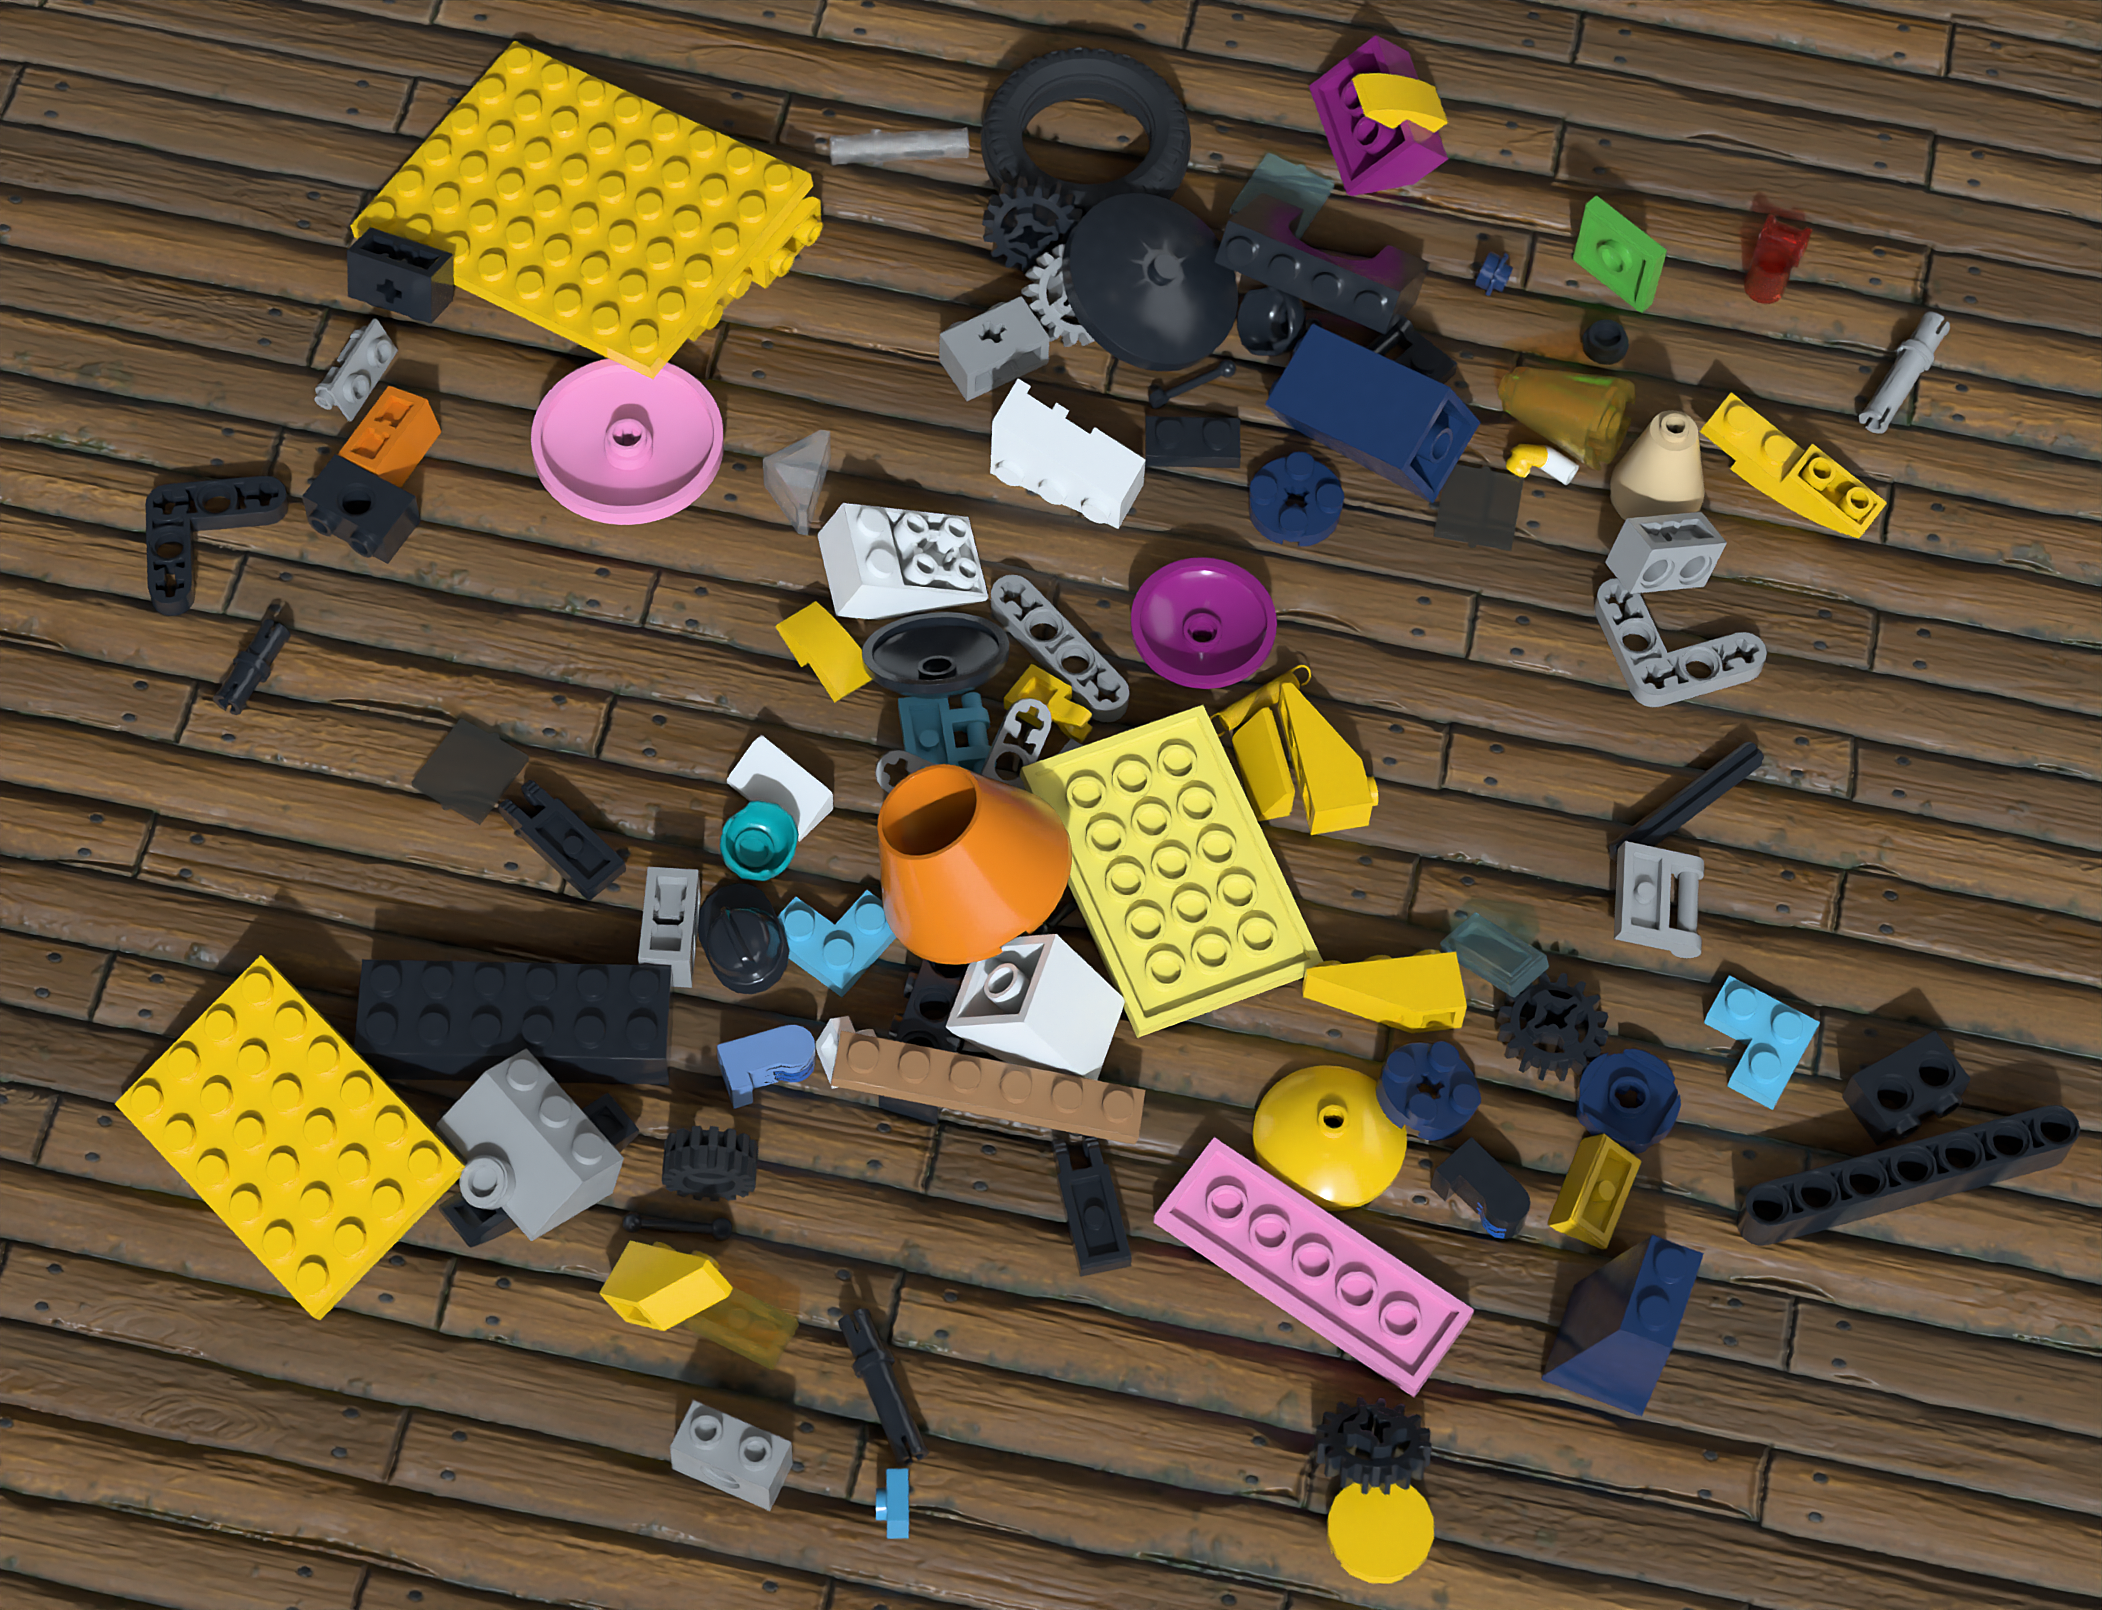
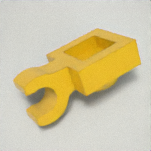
M1033 664L1028 667L1004 697V709L1006 710L1019 699L1031 698L1039 700L1050 711L1052 722L1056 723L1066 736L1078 743H1082L1092 731V726L1087 723L1092 717V713L1085 707L1070 701L1072 698V687ZM1030 706L1026 713L1017 712L1016 716L1037 728L1041 726L1042 721L1035 717L1037 711L1035 707Z

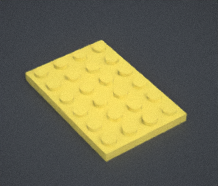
M1204 705L1021 767L1020 778L1024 783L1026 791L1039 796L1051 805L1069 833L1072 845V866L1068 885L1115 990L1124 998L1125 1004L1123 1007L1137 1038L1304 978L1306 968H1312L1316 964L1323 962Z

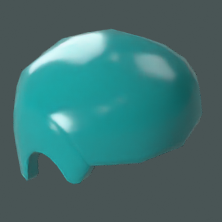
M759 800L751 801L743 809L728 818L722 828L719 849L725 865L742 879L766 881L783 872L793 860L799 832L793 816L779 804Z

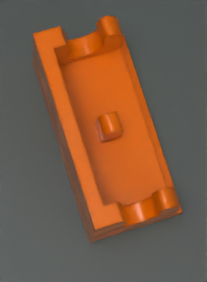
M388 385L337 455L401 488L442 431L426 398Z

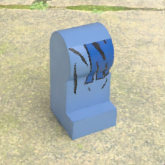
M785 1025L717 1045L718 1065L733 1109L753 1103V1089L773 1084L780 1080L791 1083L801 1082L811 1075L816 1064L814 1038L810 1031L798 1025Z

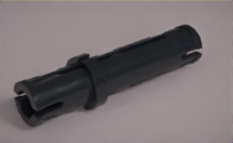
M867 1308L855 1310L853 1313L861 1329L859 1333L849 1314L844 1315L838 1321V1326L842 1329L855 1359V1362L852 1364L853 1371L857 1378H863L896 1458L897 1466L905 1467L914 1464L906 1447L907 1442L918 1461L924 1459L929 1454V1450L924 1444L891 1367L895 1360L891 1351L883 1348L871 1319L870 1310Z

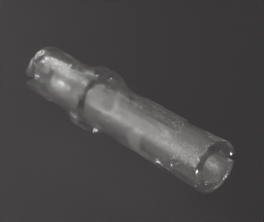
M967 128L901 133H881L880 129H871L869 134L830 135V158L832 165L872 162L873 166H882L883 162L895 160L969 157Z

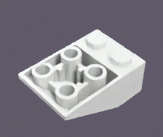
M843 503L817 534L836 616L881 620L984 602L989 598L969 517Z

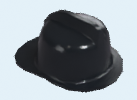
M737 883L722 887L707 898L699 912L698 936L716 977L723 986L740 994L753 995L771 988L781 979L785 972L790 953L786 935L771 902L761 890L750 884Z

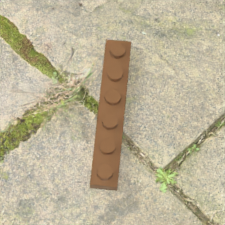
M842 1030L838 1039L830 1086L1133 1145L1136 1144L1139 1138L1145 1090Z

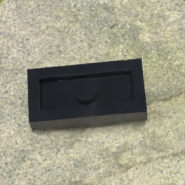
M1146 416L1145 466L1240 468V418Z

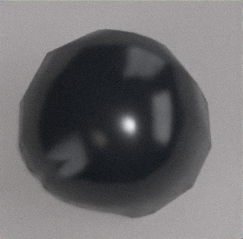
M1268 285L1263 289L1250 290L1244 296L1238 310L1237 331L1241 344L1253 355H1284L1292 351L1297 342L1304 336L1307 313L1300 298Z

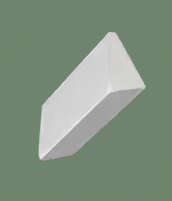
M762 735L751 744L727 778V783L750 802L759 800L776 803L792 815L799 832V842L833 810L832 792Z

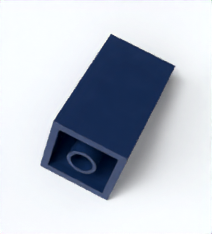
M1314 324L1311 325L1306 335L1295 345L1291 361L1282 376L1277 378L1272 384L1269 398L1265 403V406L1282 423L1431 503H1434L1481 423L1449 386Z
M1651 1235L1576 1283L1541 1380L1642 1417L1672 1350L1704 1253Z

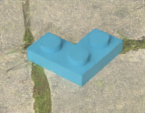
M868 890L863 893L836 924L830 922L798 897H795L777 916L787 938L790 950L789 959L840 997H843L896 939L885 918L882 900Z
M1730 975L1704 1021L1708 1026L1748 1046L1727 1087L1771 1110L1774 1109L1820 1024L1819 1021Z

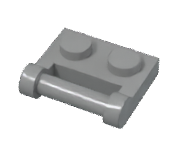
M1625 841L1618 848L1614 939L1669 950L1673 955L1680 958L1699 956L1702 949V938L1697 934L1699 880L1704 877V860L1689 854ZM1671 874H1674L1675 878L1679 880L1677 929L1669 928Z

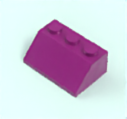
M1377 35L1309 86L1346 193L1351 196L1413 185L1448 159L1438 130L1434 133L1408 119L1394 129H1391L1365 116L1352 81L1358 74H1391L1419 80L1409 52Z

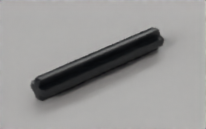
M1751 741L1741 744L1611 842L1608 849L1609 857L1617 864L1618 848L1625 841L1651 847L1656 846L1758 769L1764 759L1763 752Z

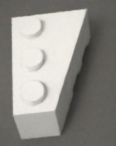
M1018 378L992 421L990 473L996 475L1002 482L1010 486H1021L1040 494L1049 503L1055 505L1063 504L1083 513L1085 517L1093 522L1106 523L1119 529L1143 487L1146 460L1097 428H1094L1090 434L1065 418L1069 410L1058 403L1050 409L1028 395L1027 392L1031 386Z

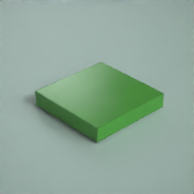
M1596 195L1585 205L1573 260L1633 308L1643 313L1653 304L1667 250Z

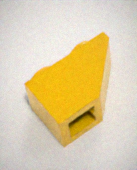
M630 1241L599 1294L625 1322L665 1331L729 1296L733 1287L718 1271L720 1269L719 1263L703 1252L693 1251L690 1255L677 1252L672 1247L661 1242H654L651 1246Z

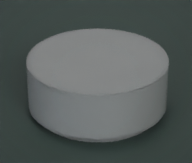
M489 1155L477 1156L470 1160L463 1168L460 1176V1190L464 1199L477 1208L497 1209L502 1207L511 1199L516 1186L515 1173L510 1164L502 1158Z

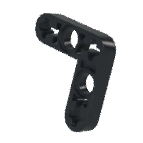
M256 476L165 484L153 489L147 496L145 503L147 582L153 607L159 613L167 616H176L188 611L195 600L193 532L265 526L279 522L286 516L289 509L287 493L283 483L272 476ZM264 495L272 496L268 506L260 505ZM239 496H245L244 503L246 509H241ZM213 497H225L231 501L229 507L223 512L211 513L204 508L207 501ZM194 500L197 513H190L191 506L189 501ZM174 503L175 507H173L172 514H163L166 504ZM174 541L184 546L182 552L173 558H163L157 554L159 547L166 542ZM166 574H174L178 589H176L174 597H166L165 595L168 592V578Z

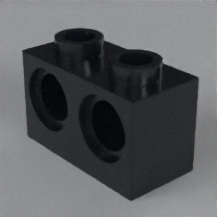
M1934 1030L1851 1076L1842 1098L1878 1146L1892 1137L1897 1142L1908 1138L1921 1127V1121L1933 1114L1938 1118H1943L1955 1111L1963 1103L1961 1097L1971 1078ZM1920 1075L1934 1078L1940 1086L1928 1085L1921 1079ZM1878 1098L1890 1099L1897 1105L1898 1109L1886 1108L1879 1102Z

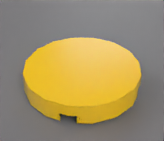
M1353 1483L1351 1486L1344 1488L1335 1497L1326 1521L1327 1543L1331 1552H1334L1335 1557L1341 1562L1340 1565L1350 1575L1368 1583L1391 1584L1404 1579V1576L1411 1574L1425 1562L1434 1540V1517L1425 1498L1411 1485L1409 1489L1404 1490L1398 1485L1392 1484L1390 1486V1494L1384 1495L1379 1487H1371L1368 1494H1361L1360 1484Z

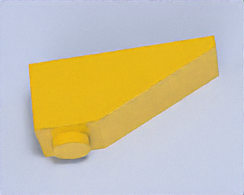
M1292 682L1283 683L1281 685L1278 711L1310 834L1315 835L1368 826L1372 806L1378 805V790L1374 777H1366L1362 759Z

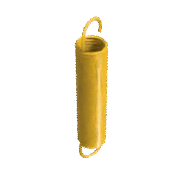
M1306 665L1296 666L1222 711L1212 715L1210 720L1219 715V720L1226 730L1234 729L1252 718L1262 708H1267L1277 703L1283 683L1292 682L1299 690L1300 683L1292 673L1294 670L1300 667H1305L1308 670L1309 678L1301 686L1306 685L1311 679L1309 667ZM1223 731L1222 733L1217 734L1218 737L1222 736L1225 732Z

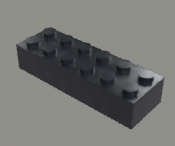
M362 959L354 1049L383 1079L477 1081L485 1071L527 1049L556 1083L669 1085L674 1004L672 967L660 965Z

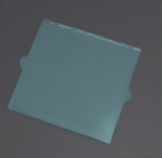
M1268 152L1230 207V214H1237L1263 192L1304 210L1295 235L1300 240L1333 191L1334 184L1306 171V167L1302 164L1296 166Z

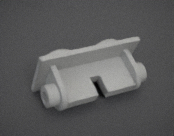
M373 319L368 327L362 326L360 330L352 332L350 335L351 339L337 358L342 367H331L322 383H319L315 388L317 394L315 402L324 409H331L333 405L338 406L348 421L354 419L398 352L377 319Z

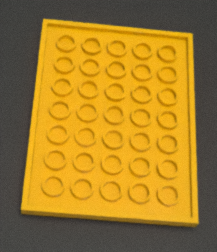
M514 41L350 226L354 237L357 239L371 227L454 254L453 285L644 376L654 379L813 187L811 174Z

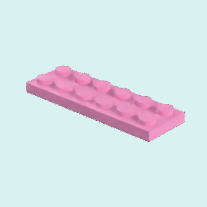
M1215 1137L1165 1200L1154 1217L1155 1224L1412 1397L1416 1396L1472 1318L1474 1309Z

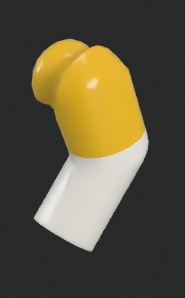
M1518 444L1510 450L1512 455L1505 463L1506 468L1519 477L1528 476L1533 465L1565 485L1570 483L1579 468L1578 464L1546 445Z

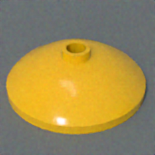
M1313 1066L1298 1070L1284 1077L1265 1095L1258 1107L1254 1120L1252 1134L1253 1149L1261 1169L1323 1210H1349L1376 1199L1396 1179L1401 1170L1407 1148L1406 1126L1404 1124L1403 1128L1400 1129L1384 1114L1376 1096L1377 1082L1369 1076L1340 1066ZM1335 1118L1341 1122L1342 1126L1330 1128L1324 1123V1120Z

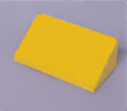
M1269 707L1262 708L1236 731L1232 737V744L1248 801L1257 821L1289 816L1292 811L1295 794L1272 710Z
M1606 1134L1583 1139L1576 1151L1547 1225L1556 1231L1600 1249L1607 1248L1641 1160Z

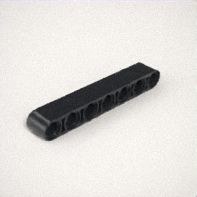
M2048 1105L1760 1183L1752 1187L1748 1192L1738 1213L1737 1229L1742 1238L1757 1246L1771 1245L2052 1168L2062 1163L2077 1140L2080 1132L2079 1121L2074 1113L2066 1107ZM2041 1131L2054 1133L2060 1142L2050 1141ZM1999 1143L2007 1146L2013 1155L2001 1153L1994 1144ZM1953 1156L1960 1159L1966 1168L1953 1166L1946 1157ZM1906 1169L1911 1171L1919 1181L1905 1179L1898 1170ZM1850 1183H1862L1869 1189L1871 1194L1858 1193L1852 1188ZM1810 1195L1820 1200L1823 1207L1816 1208L1808 1205L1802 1196ZM1762 1208L1772 1213L1775 1220H1763L1755 1214L1753 1209Z

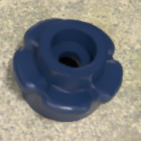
M1490 251L1479 273L1475 285L1487 290V296L1491 295L1493 289L1503 292L1514 267L1506 264L1509 257L1506 253L1502 257Z

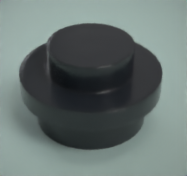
M1605 319L1595 322L1587 328L1582 338V349L1585 355L1593 362L1602 365L1618 363L1626 356L1629 347V339L1624 328L1613 320Z

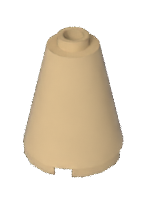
M1674 410L1659 413L1615 466L1610 480V497L1612 505L1624 520L1627 518L1700 511L1705 490L1699 435L1696 423L1687 414Z

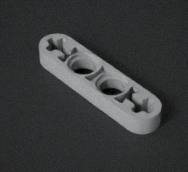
M1006 575L999 578L993 584L991 590L990 604L995 618L1049 674L1072 687V698L1079 705L1089 710L1095 720L1113 722L1120 719L1126 713L1129 702V687L1123 677L1028 580L1018 575ZM1007 594L1011 598L1020 595L1021 608L1014 601H1009L1005 604L1004 595ZM1022 610L1027 614V615L1023 618V620H1022ZM1039 623H1046L1052 625L1056 629L1057 634L1050 640L1042 641L1033 637L1030 630ZM1069 656H1080L1087 661L1089 666L1081 673H1071L1065 670L1061 663ZM1097 676V684L1095 685L1092 681ZM1099 690L1106 696L1114 692L1116 694L1115 702L1112 703L1108 699L1099 702Z

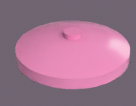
M604 359L573 371L560 380L547 393L539 405L533 420L531 446L533 461L541 482L561 505L582 517L594 521L616 525H634L653 522L671 516L689 506L706 491L714 480L722 462L724 434L722 418L715 400L702 383L683 369L666 363L656 377L651 379L611 359Z

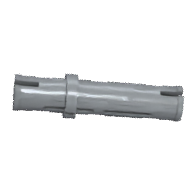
M1926 312L1910 339L1900 344L1896 352V361L1859 416L1861 424L1866 423L1868 418L1871 417L1865 426L1867 430L1877 434L1884 433L1919 375L1924 370H1929L1934 361L1933 354L1950 329L1948 321L1944 322L1940 329H1938L1940 323L1944 320L1943 316L1934 312Z

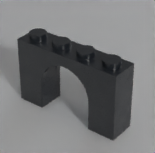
M1263 192L1228 220L1215 263L1383 334H1386L1416 304L1430 262L1390 245H1387L1373 259L1363 261L1343 259L1320 252L1295 237L1304 210Z

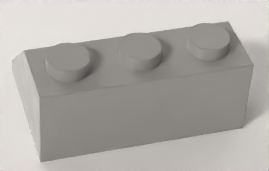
M527 1049L485 1071L435 1127L436 1133L465 1164L481 1155L499 1157L510 1164L515 1173L516 1186L511 1199L502 1208L530 1241L535 1240L612 1194L624 1160L621 1154Z

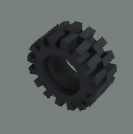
M692 1126L691 1132L685 1128L678 1129L677 1134L670 1133L667 1135V1139H665L661 1182L663 1185H666V1189L670 1192L677 1190V1195L681 1197H686L689 1194L693 1195V1200L701 1201L703 1197H709L710 1201L719 1202L720 1197H724L728 1201L736 1200V1195L746 1197L749 1195V1192L755 1190L759 1147H757L755 1139L750 1140L749 1135L745 1133L736 1135V1130L730 1128L725 1132L719 1131V1126H710V1130H703L701 1126Z

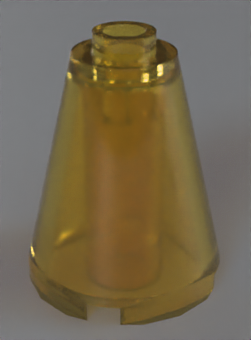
M1517 367L1513 373L1508 372L1503 377L1498 389V398L1502 400V409L1585 466L1597 471L1601 470L1599 462L1609 464L1621 447L1632 419L1624 416L1626 402L1635 404L1636 398L1634 384L1624 378L1529 367Z

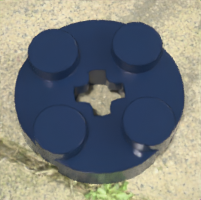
M1294 452L1288 457L1269 462L1256 473L1249 487V517L1258 532L1272 542L1283 544V540L1289 542H1299L1298 547L1311 546L1325 540L1337 528L1344 504V491L1338 478L1329 468L1314 461L1308 453ZM1289 495H1299L1305 498V507L1300 508L1297 504L1287 506L1285 503Z
M1443 1041L1436 1042L1433 1045L1429 1043H1410L1397 1048L1390 1054L1381 1068V1074L1376 1084L1377 1100L1387 1118L1400 1129L1406 1124L1410 1128L1420 1131L1417 1137L1426 1140H1445L1459 1134L1481 1103L1478 1084L1472 1071L1460 1059L1458 1050L1450 1043ZM1426 1084L1432 1087L1437 1093L1436 1099H1432L1428 1092L1420 1093L1418 1090L1420 1085Z
M1624 1049L1623 1053H1614L1607 1056L1608 1053L1600 1055L1587 1066L1581 1077L1576 1094L1577 1119L1593 1136L1606 1134L1630 1153L1645 1152L1651 1145L1663 1140L1676 1122L1681 1107L1680 1094L1678 1096V1089L1674 1084L1675 1077L1671 1069L1662 1060L1642 1050ZM1629 1090L1638 1094L1636 1102L1640 1107H1631L1629 1109L1622 1107L1619 1104L1620 1100L1615 1097V1094L1618 1092L1625 1095Z

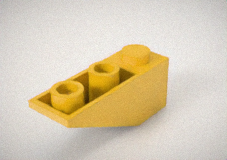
M1430 949L1420 951L1411 957L1393 959L1387 955H1376L1365 959L1363 962L1342 964L1339 961L1333 960L1324 961L1312 968H1306L1302 986V994L1305 998L1409 1033L1461 1028L1467 1009L1456 951L1441 953L1439 950Z

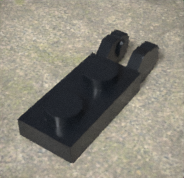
M529 780L521 786L525 799L539 812L532 819L509 799H505L498 805L499 812L504 820L518 834H521L522 839L588 901H591L626 871L624 860L563 802L558 798L554 800L535 781Z
M1083 1135L1082 1149L1089 1168L1072 1171L1070 1153L1064 1139L1052 1140L1051 1146L1057 1171V1186L1080 1277L1131 1267V1252L1109 1166L1103 1162L1097 1137Z

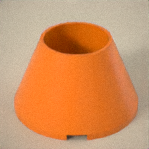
M938 764L917 770L900 781L888 794L879 812L877 829L882 904L885 918L898 940L908 950L923 959L936 963L957 965L982 961L1003 953L1001 946L1010 942L1025 930L1030 936L1040 927L1055 909L1067 886L1072 866V845L1069 833L1054 808L1039 796L1026 790L956 765Z

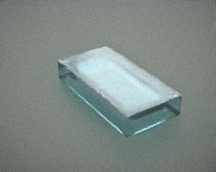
M1476 912L1440 942L1443 953L1456 951L1460 965L1512 997H1516L1549 968L1547 956Z

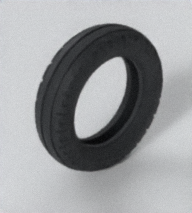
M1089 48L1067 49V51H1054L1020 66L1021 68L1011 73L994 93L982 123L981 151L987 174L999 194L1001 186L1005 182L1016 189L1019 177L1024 176L1028 185H1035L1038 176L1044 178V187L1050 189L1055 183H1060V196L1064 197L1073 194L1075 196L1073 209H1082L1084 216L1101 201L1120 194L1144 193L1170 200L1185 176L1190 159L1191 134L1183 105L1172 87L1157 72L1142 62L1138 63V60L1121 53L1114 54V51L1093 48V50H1089ZM1070 99H1096L1119 106L1132 114L1144 128L1149 139L1150 148L1141 164L1128 175L1107 183L1084 185L1057 179L1037 167L1023 146L1022 135L1031 119L1050 105Z

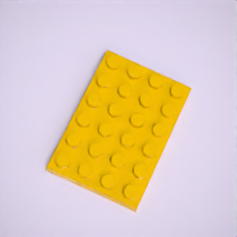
M262 955L115 1103L306 1311L318 1320H321L460 1178L462 1170L466 1165L272 962Z

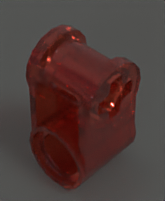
M1769 213L1758 238L1744 282L1745 292L1752 300L1762 304H1772L1783 297L1795 268H1798L1802 261L1813 229L1806 227L1800 230L1777 221L1776 215Z

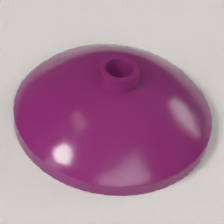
M1204 557L1189 558L1160 568L1142 584L1133 601L1130 628L1138 653L1156 673L1183 686L1211 689L1237 683L1250 676L1265 662L1274 645L1277 617L1269 593L1248 571L1224 560ZM1202 636L1209 641L1201 643L1195 641L1194 638Z

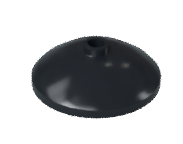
M952 612L920 614L894 621L874 632L867 639L862 649L863 667L870 678L890 691L923 699L949 698L987 683L1006 665L1010 655L1008 637L998 625L978 616Z

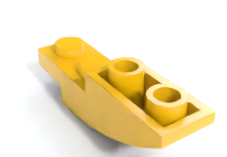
M812 196L800 201L688 337L690 340L695 342L706 329L711 330L721 319L723 310L734 298L739 299L746 293L751 281L766 289L777 276L782 277L790 270L795 256L805 245L811 246L818 239L822 231L821 201Z
M1732 392L1699 431L1736 460L1730 469L1753 487L1790 510L1837 532L1859 539L1887 504V502L1813 443L1806 451L1803 450Z

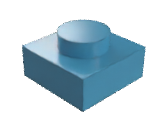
M886 1469L887 1487L876 1488V1520H887V1539L909 1538L908 1469Z

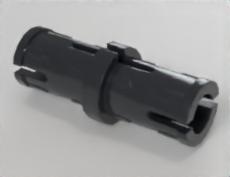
M263 620L260 629L246 650L239 651L234 657L233 670L219 691L213 696L214 702L224 711L227 710L231 703L233 706L230 709V713L240 715L258 684L268 680L271 675V664L291 637L290 632L280 623L277 624L273 631L271 628L274 625V620Z

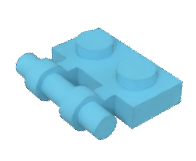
M970 692L964 694L961 697L963 708L949 710L948 698H898V711L905 751L937 765H956L980 774L991 746H989L986 732L990 727L988 710L982 707L979 693ZM963 731L967 733L969 747L956 748L953 732Z

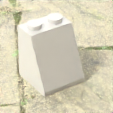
M1057 934L1016 937L1001 946L1003 953L969 964L946 1024V1028L950 1032L1006 1063L1092 1080L1098 1079L1125 1001L1109 983Z

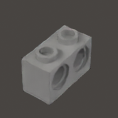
M1702 512L1627 518L1605 563L1618 578L1620 584L1630 594L1705 587L1727 542Z
M648 867L638 955L639 965L671 966L673 986L692 988L701 902L699 870Z

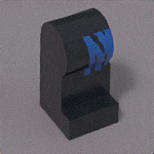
M1472 1137L1435 1169L1430 1188L1444 1201L1456 1193L1469 1207L1480 1215L1482 1226L1494 1237L1502 1239L1512 1238L1520 1233L1530 1209L1529 1194Z

